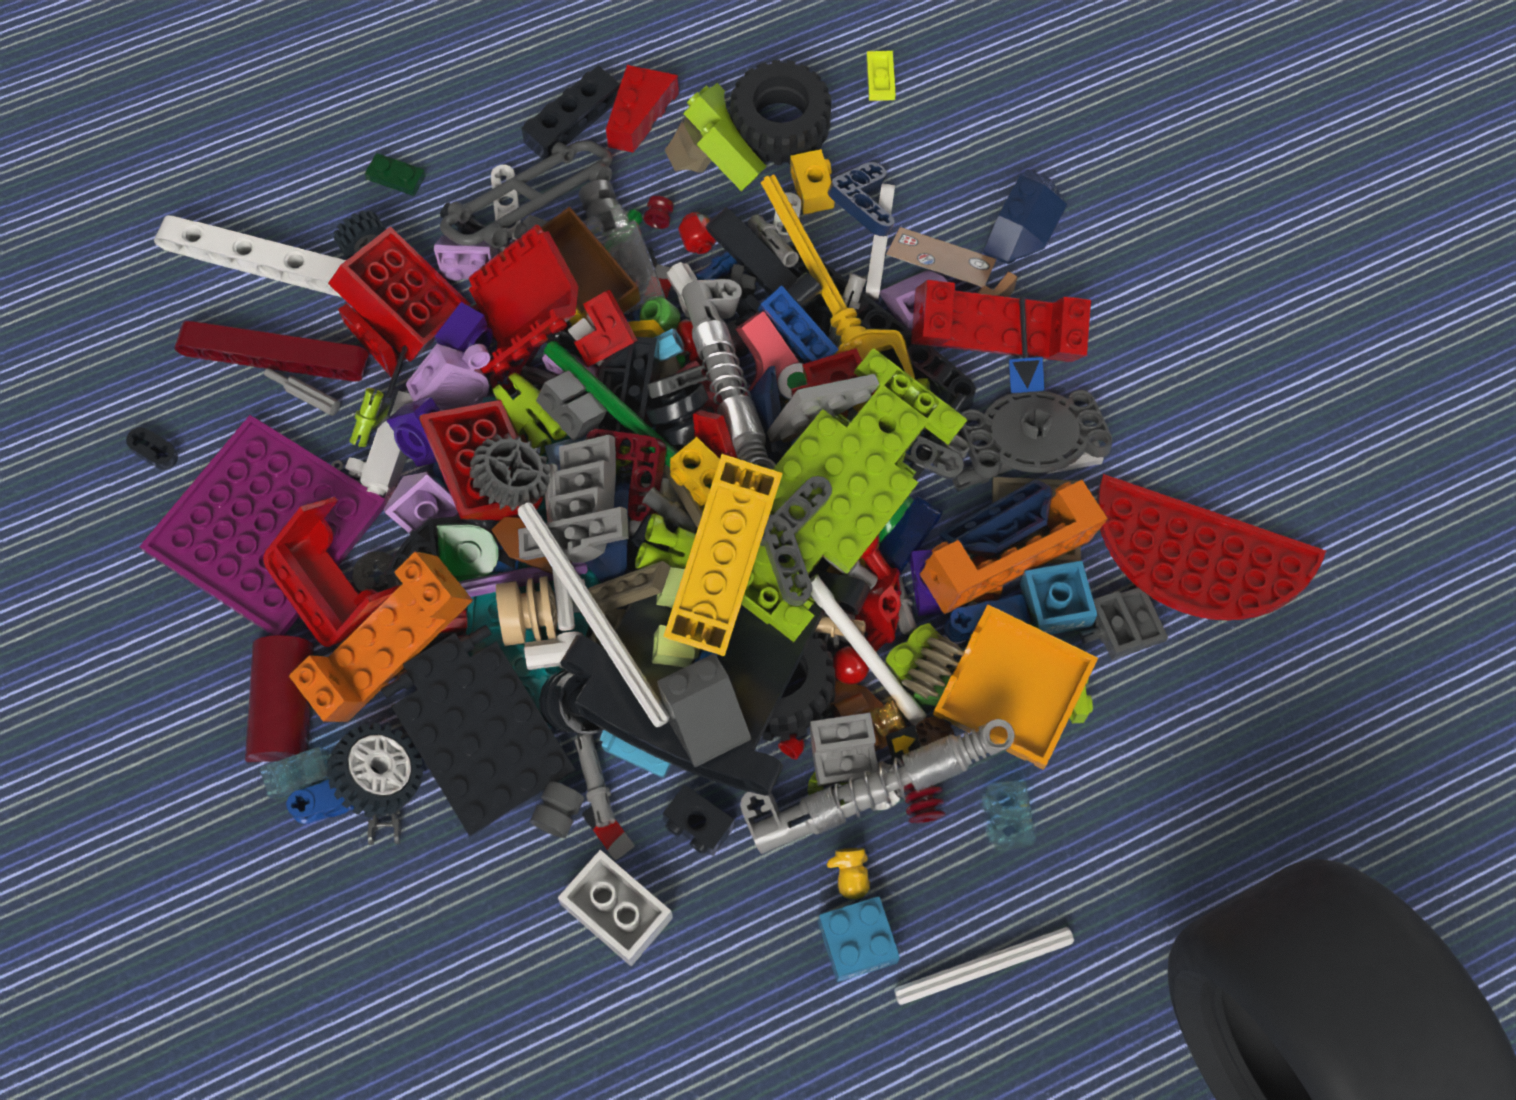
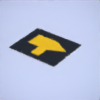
M915 724L885 735L893 764L895 758L903 760L902 755L908 754V752L911 753L914 749L917 750V748L921 747Z

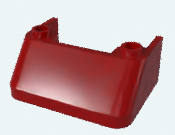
M335 496L300 506L267 548L263 557L265 568L317 641L325 647L340 643L349 637L400 587L398 585L381 592L367 589L358 595L326 550L333 542V531L324 518L338 502Z

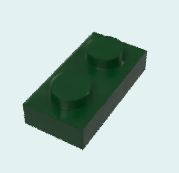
M378 153L375 154L365 172L366 180L411 196L416 195L426 176L424 169Z

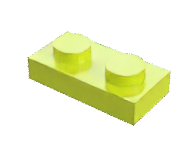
M867 51L869 101L895 100L893 51Z

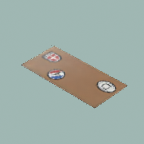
M902 227L899 228L886 253L888 256L980 287L986 285L997 260Z

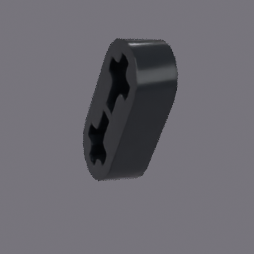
M137 427L128 433L126 443L130 450L151 465L161 470H167L177 463V451L165 439L143 427ZM138 439H145L149 445L146 447L141 443L137 444L136 441ZM158 450L163 454L168 453L169 455L167 458H159L156 451Z

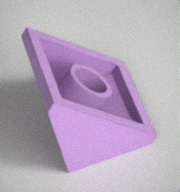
M428 472L403 476L384 508V512L408 533L412 529H417L428 519L427 517L432 516V519L459 516L450 492Z

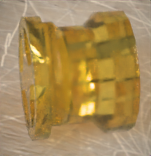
M892 699L887 701L885 706L881 708L874 707L870 709L873 722L882 737L888 735L889 731L894 728L901 729L905 727L900 711Z

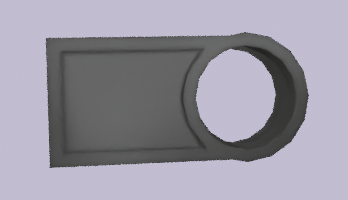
M696 366L646 384L651 398H656L707 380V376L702 375L701 372L704 366Z

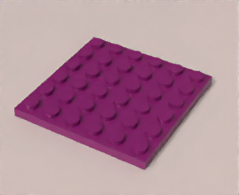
M249 415L139 547L143 552L272 636L285 635L297 620L299 614L265 568L263 557L270 544L300 506L335 496L338 502L324 519L333 531V542L326 551L337 566H339L383 511L387 501L376 493L368 492L367 487Z

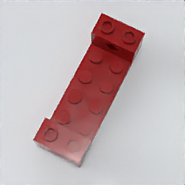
M926 280L915 289L911 344L1022 356L1019 298L955 291V283ZM1065 296L1053 303L1025 299L1028 357H1043V359L1073 362L1087 356L1091 300Z

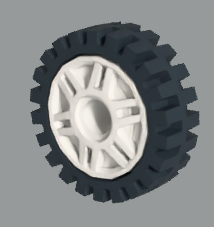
M367 723L361 725L358 729L357 727L353 728L337 743L328 759L327 777H331L328 782L330 789L336 788L337 790L334 793L336 799L338 800L343 797L345 800L342 805L346 808L350 805L354 806L352 812L358 815L362 811H365L364 817L370 818L375 814L377 818L384 817L387 813L388 815L394 814L411 800L422 782L420 779L423 776V769L419 768L423 763L421 758H416L419 753L417 748L413 747L410 749L409 745L412 741L409 737L402 740L400 737L403 732L397 729L394 733H391L392 726L385 725L380 729V723H373L370 727ZM371 767L376 768L379 774L374 772Z

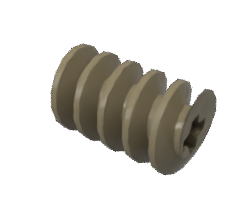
M938 633L935 634L939 639L928 638L927 640L932 649L922 648L921 650L926 660L917 658L914 661L920 670L909 669L908 673L913 681L902 680L904 686L926 700H929L928 696H939L934 688L935 685L945 687L946 684L940 676L951 677L952 673L947 668V665L958 666V662L954 659L953 655L964 656L965 654L958 645Z

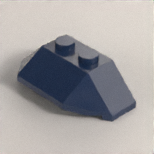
M1028 169L1020 174L997 217L983 254L1010 264L1016 259L1045 249L1067 207L1066 201L1051 179Z
M770 366L750 391L766 435L765 449L767 455L777 465L786 454V444L782 440L770 442L766 433L781 413L775 366Z
M631 476L622 478L615 483L613 507L627 509L628 529V499ZM628 539L607 543L603 554L596 559L585 562L601 583L627 574Z
M1034 479L940 533L939 537L942 541L948 542V544L959 540L965 551L985 558L997 556L1005 548L1025 540L1029 534L1047 525L1053 491L1049 485Z

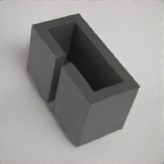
M568 370L546 381L536 401L560 425L561 429L575 441L587 435L590 431L598 429L607 409L590 392L575 399V396L585 392L586 387Z

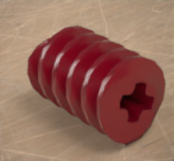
M912 783L903 786L904 791L909 793L905 796V803L910 805L907 807L906 813L912 817L907 822L927 823L946 816L945 811L936 810L937 806L944 804L943 799L935 798L936 794L943 792L942 787L931 785V787L928 786V788L918 792Z

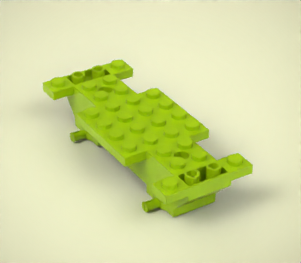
M874 348L859 364L854 374L858 377L875 374L879 385L875 389L877 391L855 418L849 421L842 414L833 417L822 409L772 469L783 474L770 515H773L811 477H823L831 484L832 494L827 503L795 535L808 575L823 556L848 574L919 483L912 478L917 471L905 464L903 460L906 452L923 429H928L949 445L967 421L965 417ZM819 487L816 490L813 489L807 499L808 502L811 503L812 499L818 494L821 495L823 490ZM794 505L788 510L789 514L795 519L805 517V512L800 506ZM773 527L770 535L776 534L779 541L778 549L782 547L780 537L783 531H777L776 527ZM760 545L741 604L767 625L770 623L794 642L815 616L808 611L815 601L809 596L804 604L793 606L783 599L765 546ZM782 554L786 558L787 563L779 562V564L784 568L794 567L795 560L788 554ZM796 573L791 576L793 586L790 592H796L800 596L803 589L797 588L794 578L799 574Z

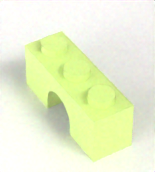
M670 567L663 591L657 594L656 605L673 608L685 569ZM659 625L653 639V664L687 667L694 658H698L699 648L663 637L667 626Z

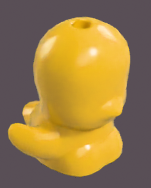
M864 848L835 850V856L827 862L828 868L839 867L838 889L840 894L847 899H861L870 890L868 871L863 866V863L868 861Z

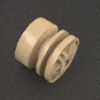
M547 576L539 578L540 591H535L532 578L527 580L526 593H520L516 581L496 584L499 622L505 646L525 643L526 629L532 628L536 641L542 640L541 627L546 626L548 639H555L557 637L558 617L556 598Z

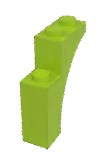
M718 83L711 88L706 85L687 101L690 107L683 114L703 136L697 143L700 149L740 191H743L767 166L747 145L733 124L725 104V90Z

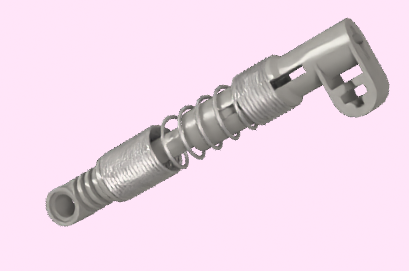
M729 279L692 281L684 286L682 296L693 325L692 339L697 354L703 360L702 366H704V369L708 370L706 373L707 380L712 382L709 389L711 392L716 393L713 401L719 405L717 413L724 416L738 457L737 459L772 470L776 464L767 455L765 449L766 435L749 390H747V382L743 378L741 367H739V359L735 355V348L728 327L724 320H722L735 315L742 289L739 284ZM718 394L722 397V403L716 400Z
M996 719L979 726L978 732L972 729L971 735L965 732L964 738H961L960 735H948L945 738L934 741V743H928V745L917 748V750L914 749L911 753L908 752V754L902 755L904 764L900 759L895 758V770L891 772L884 765L880 764L879 771L877 770L872 773L865 771L864 776L859 779L850 777L849 783L842 786L836 783L834 789L829 786L826 789L820 790V792L817 791V793L802 798L800 804L780 812L771 793L768 796L747 792L741 799V811L759 852L764 854L810 833L818 835L828 831V829L831 830V828L842 825V823L845 824V818L854 814L860 817V812L868 808L875 811V805L886 801L887 804H890L889 792L896 789L901 797L905 798L903 786L910 783L919 792L922 789L928 788V786L931 787V785L934 786V784L940 783V781H945L951 778V776H957V774L967 771L969 765L973 764V759L978 762L980 761V756L985 759L987 758V753L992 756L1011 747L1015 739L1014 729L1005 720ZM1001 726L1007 730L1008 738L1003 744L998 745L991 741L990 732L993 728ZM897 761H898V763L902 766V767H900V768H898V769H897ZM882 768L887 772L882 775ZM755 797L758 800L763 799L765 805L761 806V811L768 812L771 810L774 816L755 823L753 818L761 815L759 810H753L752 805L756 803ZM844 800L845 805L841 806L839 801ZM810 814L811 819L792 826V821Z

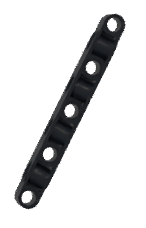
M790 245V247L798 253L796 247L794 245ZM800 255L799 263L792 267H787L797 278L804 272L809 273ZM823 262L840 295L843 297L848 280ZM852 291V294H851L849 303H848V305H847L848 308H849V304H850V302H851L852 296H853V294H854V291ZM862 292L859 299L861 305L859 309H856V318L861 319L860 326L866 329H874L872 328L873 326H879L882 328L879 330L899 331L906 342L915 380L928 378L930 391L948 405H950L957 392L966 394L967 400L959 412L969 410L976 391L974 382L931 346L911 344L912 331ZM821 295L818 305L828 307ZM893 348L880 352L905 372ZM914 359H921L924 362L917 363L914 361Z

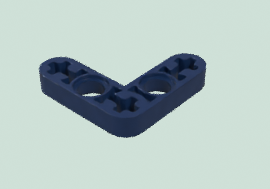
M868 162L835 177L828 189L829 197L870 232L878 236H887L895 220L890 213L867 195V193L881 187L887 175L886 169L878 163Z

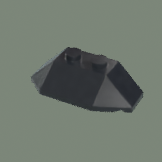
M636 337L638 341L610 355L600 365L598 380L652 428L653 424H651L647 416L645 407L657 399V397L651 398L646 384L660 379L658 339ZM608 411L598 427L603 430L631 433ZM628 438L624 439L620 447H631L630 440Z

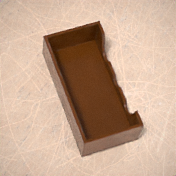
M570 206L541 227L544 232H550L579 286L576 310L595 330L597 329L583 305L587 301L607 290H611L623 313L641 301L638 286Z

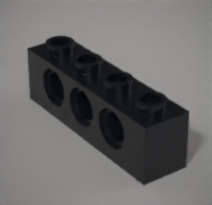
M599 65L592 71L586 72L581 80L572 87L565 89L560 97L548 103L539 114L525 122L524 126L521 127L524 144L543 160L552 155V149L556 143L561 142L567 145L613 107L620 83Z

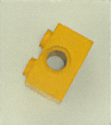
M822 149L791 155L790 173L796 193L801 199L803 215L833 209L835 201L828 195V189L832 182L830 178L832 174L829 159H824Z

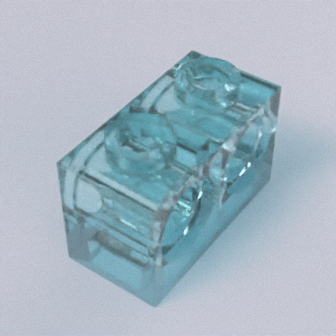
M316 747L260 767L268 797L279 800L290 796L291 793L331 779V777H327V769L329 768L327 765L329 759L327 750Z
M1026 780L988 784L985 794H982V807L984 812H989L990 824L986 825L989 843H994L995 851L1032 847L1036 838ZM997 796H1008L1012 801V805L1009 807L1000 805ZM1002 826H1013L1017 831V836H1006L1002 831Z

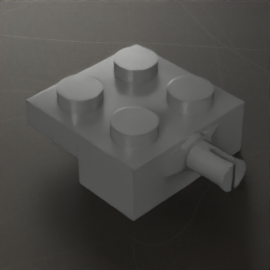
M1138 587L1123 593L1116 591L1094 599L1097 617L1094 621L1095 628L1079 633L1084 645L1100 639L1105 645L1111 660L1166 642L1168 639L1148 594Z

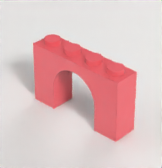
M764 311L756 313L735 329L752 353L756 363L754 381L747 389L749 392L770 366H775L778 386L780 373L789 365L800 363ZM693 361L688 363L686 366H684L676 373L700 365L697 361ZM701 370L702 375L706 376V373L703 370ZM708 380L699 382L703 384L709 398L704 406H712L715 413L718 414L717 409L719 405L713 401L716 393L711 392L709 389L712 382ZM718 394L716 400L722 403V397Z

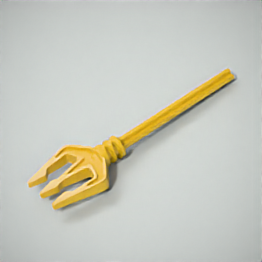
M768 175L764 177L761 185L810 275L821 286V295L833 315L830 324L832 327L837 328L836 335L841 336V344L835 354L857 348L861 359L864 360L873 348L878 352L893 348L905 372L915 379L906 342L901 333L897 330L866 329L860 326L861 319L856 318V310L846 306L776 176L772 175L769 177ZM866 402L857 404L853 408L859 413Z

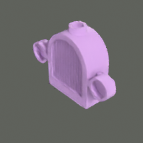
M436 344L406 383L413 402L432 397L440 411L480 404L483 401V397H486L489 392L488 380L480 368L489 363L490 355L482 344L472 345L465 352Z

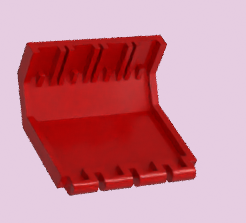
M534 225L521 238L515 240L503 252L497 254L485 266H482L469 276V281L472 285L469 291L481 313L485 316L489 328L492 329L497 341V349L492 353L494 358L490 359L486 366L480 368L483 374L493 371L495 374H500L511 367L510 362L526 357L529 354L528 349L532 346L534 348L548 341L547 335L550 333L554 334L565 329L568 326L566 322L576 314L579 286L550 232H544L539 225Z

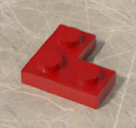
M607 290L583 304L597 329L574 342L587 367L638 341L611 290Z

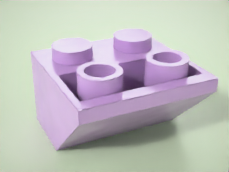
M441 236L434 245V252L443 278L452 281L469 279L470 275L482 266H485L488 261L500 253L499 248H494L485 241L472 246H463L446 236Z
M925 270L881 290L880 295L894 318L912 331L915 289L926 280L947 282L944 276L930 270Z

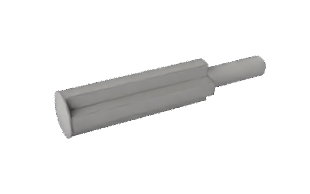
M269 368L264 371L266 377L282 384L283 388L286 389L285 391L331 416L338 412L340 408L339 400L293 376L286 378Z

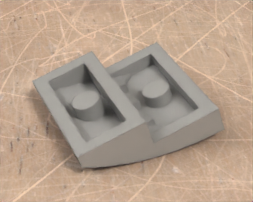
M870 713L810 721L811 745L818 787L849 782L850 777L859 779L864 776L865 771L870 773L879 771L874 749L876 739Z

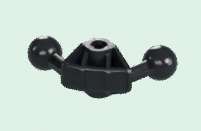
M432 516L427 517L428 519L417 529H412L409 532L410 536L403 542L399 550L394 551V557L387 570L384 571L388 589L403 584L394 572L415 551L437 556L434 536H438V524L470 523L479 525L482 528L484 527L492 533L491 529L498 524V520L461 519L460 516L432 519Z

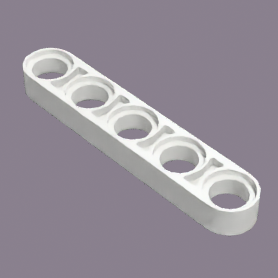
M882 183L879 205L891 214L895 185ZM874 234L865 295L878 302L888 235L883 237Z

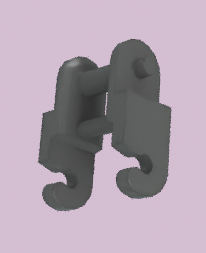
M400 810L392 815H388V813L385 815L392 816V822L378 823L379 818H377L376 814L373 815L372 820H368L369 845H374L373 836H375V831L378 830V827H393L395 844H400L401 821L397 819Z

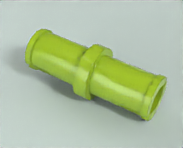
M366 388L360 410H357L355 413L356 423L349 441L356 445L361 435L359 447H366L368 445V439L384 396L381 391L377 390L372 400L375 390L373 388Z

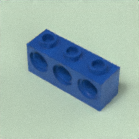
M782 285L758 307L757 310L766 313L782 338L805 363L832 356L839 350Z

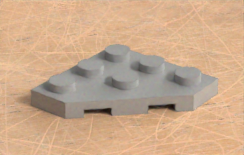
M872 374L798 389L766 432L770 442L780 440L782 442H790L796 439L806 430L822 409L835 417L857 404L866 402L872 397L871 394L879 385L876 375Z

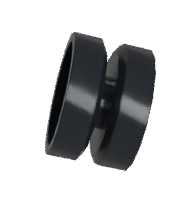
M696 383L662 395L645 407L651 424L660 425L655 432L672 447L695 439L694 413L700 410L715 413L712 406H704L709 398L702 383Z

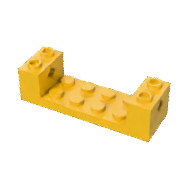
M721 454L663 637L725 656L783 473Z

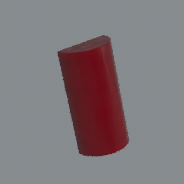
M274 635L261 637L253 642L245 750L246 762L308 760L311 705L289 675L309 655H314V645L310 641L294 636Z

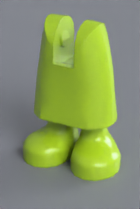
M514 372L508 378L513 383L515 389L521 393L519 396L512 400L510 394L500 384L493 389L496 399L502 401L510 422L518 435L526 433L528 441L531 440V447L533 449L540 448L541 453L539 456L546 452L545 446L550 445L552 442L546 433L537 426L540 422L543 423L554 440H560L568 434L537 403L536 399L540 391L524 377Z
M653 514L647 524L645 539L652 543L669 546L668 552L644 542L637 553L635 567L642 569L664 561L672 568L685 569L696 534L680 527L676 529L675 533H672L666 528L663 517Z

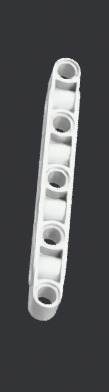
M170 215L165 216L154 238L156 245L169 252L341 297L328 282L339 266L346 261L343 259Z

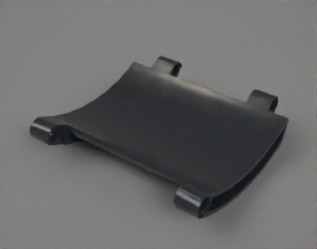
M645 515L631 541L639 548L645 542L668 552L669 546L652 543L645 539L647 524L652 516ZM665 523L666 528L672 533H675L677 527H671L669 524ZM778 557L780 563H787L786 559ZM818 569L812 570L809 578L818 575L846 614L859 615L870 593L868 584L855 577L829 573ZM656 594L630 603L615 632L663 704L657 681L685 667L652 663L654 633L659 625L667 626L672 611L670 607L656 605ZM814 602L808 611L815 616L793 642L770 623L767 625L741 604L725 656L717 655V658L729 676L751 740L697 767H694L669 721L660 727L653 725L604 648L585 636L576 635L560 664L571 674L587 679L575 700L576 706L585 719L628 744L681 769L740 790L768 796L783 769V764L773 756L757 752L755 749L825 611Z

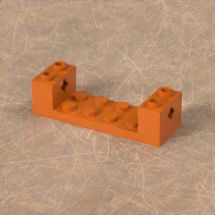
M1080 480L1074 484H1071L1069 481L1055 490L1056 495L1051 498L1047 525L1051 529L1050 535L1044 538L1041 535L1035 536L1026 542L1025 547L1019 550L1016 547L1011 548L1000 556L1001 559L992 562L990 559L975 567L959 540L951 544L943 542L933 548L932 555L925 561L926 565L920 576L942 612L946 614L1022 576L1024 571L1036 569L1090 542L1108 518L1084 481Z
M415 551L394 572L403 584L331 655L328 657L309 655L289 675L323 722H349L381 691L382 687L387 685L404 668V663L416 657L473 601L438 556Z

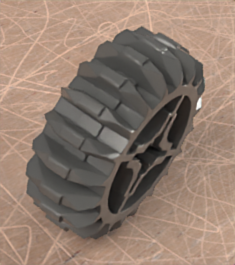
M507 433L502 439L496 434L492 440L487 438L482 446L477 447L474 453L475 456L472 457L470 477L474 479L473 488H481L479 497L487 495L489 497V504L494 501L498 502L500 510L505 505H508L511 511L527 502L534 505L539 498L543 497L546 487L550 482V477L548 476L550 467L546 465L547 457L539 456L541 453L540 448L533 449L531 447V440L526 443L522 442L520 435L512 439L509 433Z

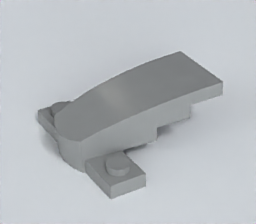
M611 435L559 446L560 470L554 472L556 496L550 497L553 522L545 524L568 560L575 563H585L596 559L605 552L607 543L629 539L627 509L623 507L613 508L616 451L615 437ZM527 527L518 529L519 558L531 560L545 557Z

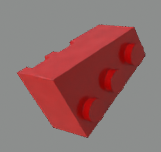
M632 65L626 66L606 127L608 148L635 152L652 130V125L657 118L662 117L665 113V108L671 100H675L679 95L678 75Z

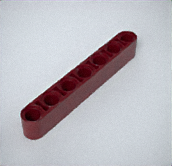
M194 321L182 322L174 346L176 352L191 358L265 369L269 368L271 370L352 382L362 380L369 356L367 350L355 345Z

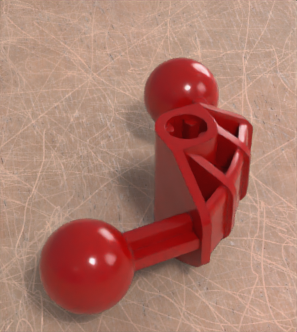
M879 534L860 557L864 559L873 574L878 577V580L870 590L859 615H854V620L865 622V631L869 634L865 639L876 652L885 643H892L895 640V632L900 620V595H902L899 582L900 571L898 568H890L877 549ZM852 646L841 648L833 657L835 677L844 684H857L864 680L870 668Z

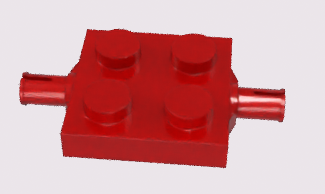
M857 348L802 364L807 384L791 389V395L793 396L798 389L857 378L858 376L854 372L863 361Z

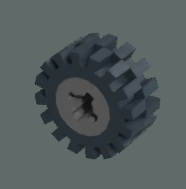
M360 211L359 215L356 213L351 214L352 218L348 219L346 217L343 220L345 223H339L337 226L339 230L334 231V240L347 259L386 230L378 216L372 213V211H367V213Z

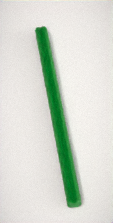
M549 342L544 349V353L564 372L569 370L586 387L585 391L587 393L590 392L632 434L656 437L665 443V464L670 468V458L678 452L558 342ZM648 447L649 450L655 453V447ZM692 464L686 465L687 468H695ZM712 483L707 484L705 486L711 488Z

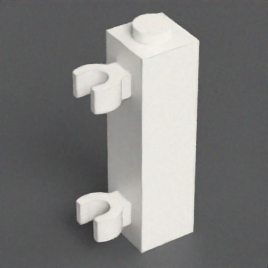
M398 391L391 415L404 404L413 402L410 393ZM385 421L377 429L367 461L363 462L356 458H349L345 468L350 470L349 476L361 478L360 481L363 486L367 487L368 492L376 493L381 497H391L397 487L407 456L397 446L394 439V431Z

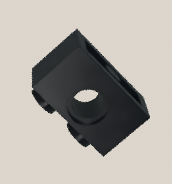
M685 784L663 812V820L666 822L665 828L677 837L681 834L691 840L690 846L702 855L707 852L714 856L735 828V820ZM694 817H701L706 823L700 829H693L689 826V821Z

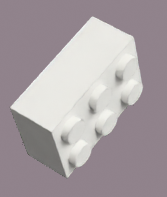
M601 850L558 897L562 907L630 966L636 962L673 919L672 911Z

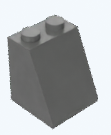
M715 653L657 681L663 705L669 714V723L694 767L751 740L729 676Z

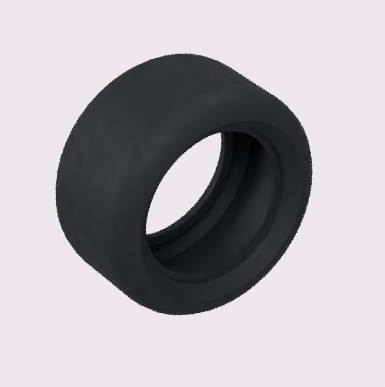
M1307 859L1289 865L1190 923L1174 941L1168 956V985L1173 1009L1192 1057L1216 1100H1516V1055L1498 1018L1475 981L1444 941L1408 904L1375 879L1349 865L1322 859Z

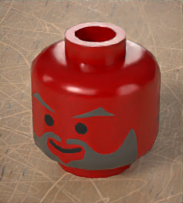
M693 212L682 219L678 230L684 248L688 252L705 254L715 245L716 240L705 228L711 221L708 215Z

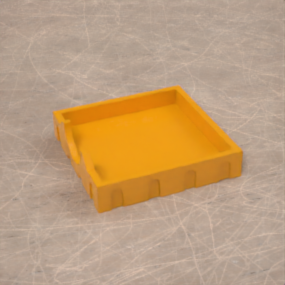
M987 604L964 651L965 654L961 657L958 666L951 675L933 715L950 721L952 725L968 733H971L972 729L978 732L979 726L992 720H1005L1012 726L1015 733L1014 742L1006 752L1024 761L1028 760L1034 763V766L1044 770L1098 657ZM995 727L990 732V739L995 744H1003L1008 738L1007 730L1004 727Z

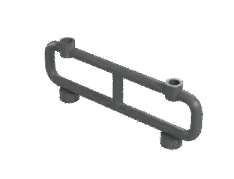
M577 141L569 146L558 142L554 145L551 156L465 205L458 201L451 203L448 208V215L440 223V230L447 238L459 245L472 246L485 241L494 248H501L508 240V231L505 229L587 180L591 182L600 179L610 181L612 171L609 166L613 161L612 154L606 148L593 141ZM589 151L602 158L543 194L525 184L561 162L570 163L578 152ZM512 190H516L531 200L474 234L465 235L451 227L458 221L466 223L472 213Z

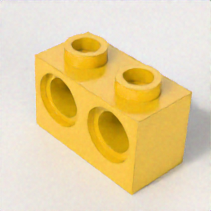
M696 437L670 458V475L679 486L684 485L690 491L694 501L702 506L706 504L711 489L705 485L713 482L720 459ZM695 464L698 467L690 469L687 468L686 465Z

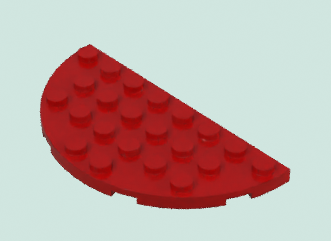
M1103 474L1100 481L1097 503L1108 518L1100 528V532L1111 557L1129 580L1143 592L1158 602L1182 613L1200 618L1227 621L1244 620L1271 613L1294 600L1305 590L1323 562L1326 550L1105 474Z

